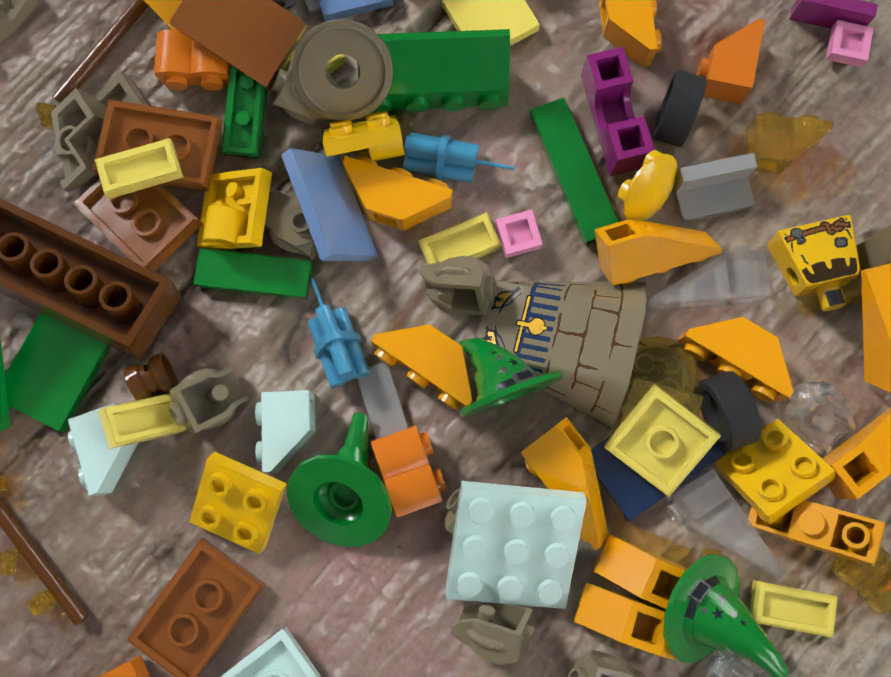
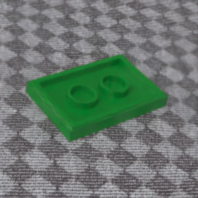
M40 312L5 374L8 406L57 431L65 432L69 425L68 419L73 418L111 346Z

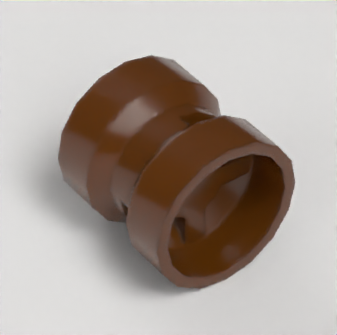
M162 352L151 356L147 364H134L124 369L125 381L136 400L151 398L159 390L168 392L178 386L176 373L170 361Z

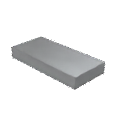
M384 362L368 367L370 374L358 379L376 440L408 428L389 365Z

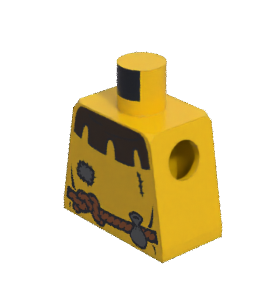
M850 214L777 231L767 246L793 295L799 297L817 293L822 311L824 312L845 306L847 303L841 287L848 285L860 275V265Z

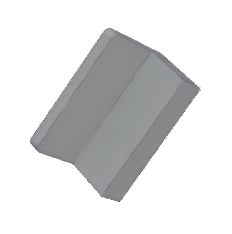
M754 153L679 168L673 192L681 221L686 222L751 208L755 201L748 177L758 167Z

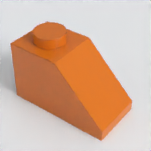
M757 19L715 44L707 58H701L696 75L706 77L707 79L705 97L738 104L744 101L753 88L765 20Z

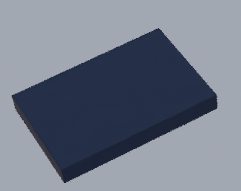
M681 395L677 401L696 415L686 399ZM609 436L591 449L597 479L626 521H631L667 495L605 449V443L611 437ZM717 442L678 487L725 455Z

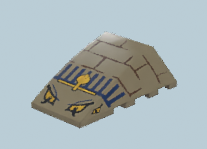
M496 281L494 300H489L487 314L481 317L476 338H482L509 350L541 375L561 371L563 375L561 380L540 391L547 395H552L573 409L600 421L599 423L612 429L630 383L646 312V282H631L613 286L610 282Z

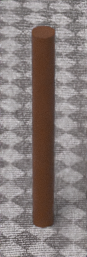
M133 0L52 95L54 100L60 104L75 88L79 89L149 7L144 0Z
M0 498V527L75 626L79 625L89 617V614Z

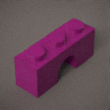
M624 47L587 55L581 79L609 175L614 176L639 170L643 166L645 157L655 149L645 116L636 118L632 109L631 87L634 80Z

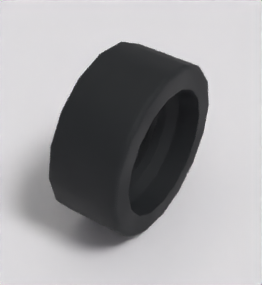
M680 69L675 72L657 116L652 136L654 140L677 147L683 146L700 109L707 84L706 77Z
M727 371L700 380L697 386L700 410L704 421L720 433L721 437L717 440V444L724 451H733L758 442L761 437L759 412L747 385L741 377L733 371Z

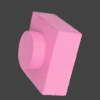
M837 20L831 27L825 60L862 67L868 61L874 28Z
M532 210L496 219L495 225L505 258L542 248L543 243Z

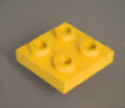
M379 111L366 115L367 121L353 124L351 120L330 122V128L324 129L323 146L326 157L369 148L371 161L373 162L405 155L400 125L396 115L388 116V111Z
M254 168L212 174L210 189L205 191L200 220L202 225L199 227L196 246L214 250L262 247L272 172L264 168Z
M779 419L761 429V437L758 442L729 451L715 461L716 470L769 524L836 479L835 470Z
M214 451L206 460L189 523L261 554L267 546L287 483Z

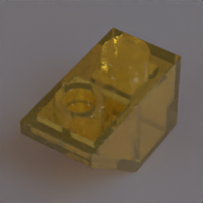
M778 112L757 114L745 129L744 155L754 153L758 166L754 171L780 174L822 140L833 129V121L819 120L817 116L813 115L795 118L782 116Z

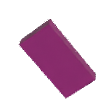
M796 0L791 8L789 20L830 29L837 20L868 26L876 17L878 4L862 0Z

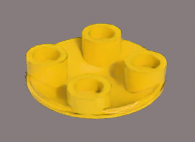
M657 150L651 151L645 157L643 166L634 178L626 180L621 185L618 191V199L623 202V212L626 220L646 221L663 206L676 181L678 166L673 156L663 154Z

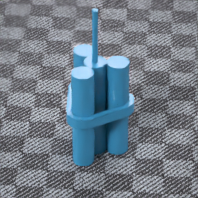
M410 132V136H406L403 169L409 172L435 176V179L440 181L446 178L472 183L476 163L514 170L513 166L476 160L479 145L451 140V135L444 134L442 137Z
M311 278L320 307L315 309L317 317L308 320L307 324L316 346L313 350L315 358L321 360L330 388L340 387L346 381L354 378L366 377L370 374L360 347L362 339L360 334L354 331L346 308L341 307L332 311L329 305H324L315 279Z

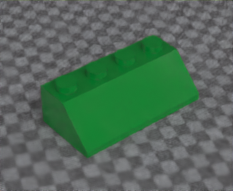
M510 29L377 34L389 51L393 76L386 98L372 113L404 109L412 113H420L433 108H443L446 111L454 112L460 111L464 107H480L483 110H495L501 106L508 105L510 90ZM357 63L358 78H359V75H360V67H359V65H358V63Z

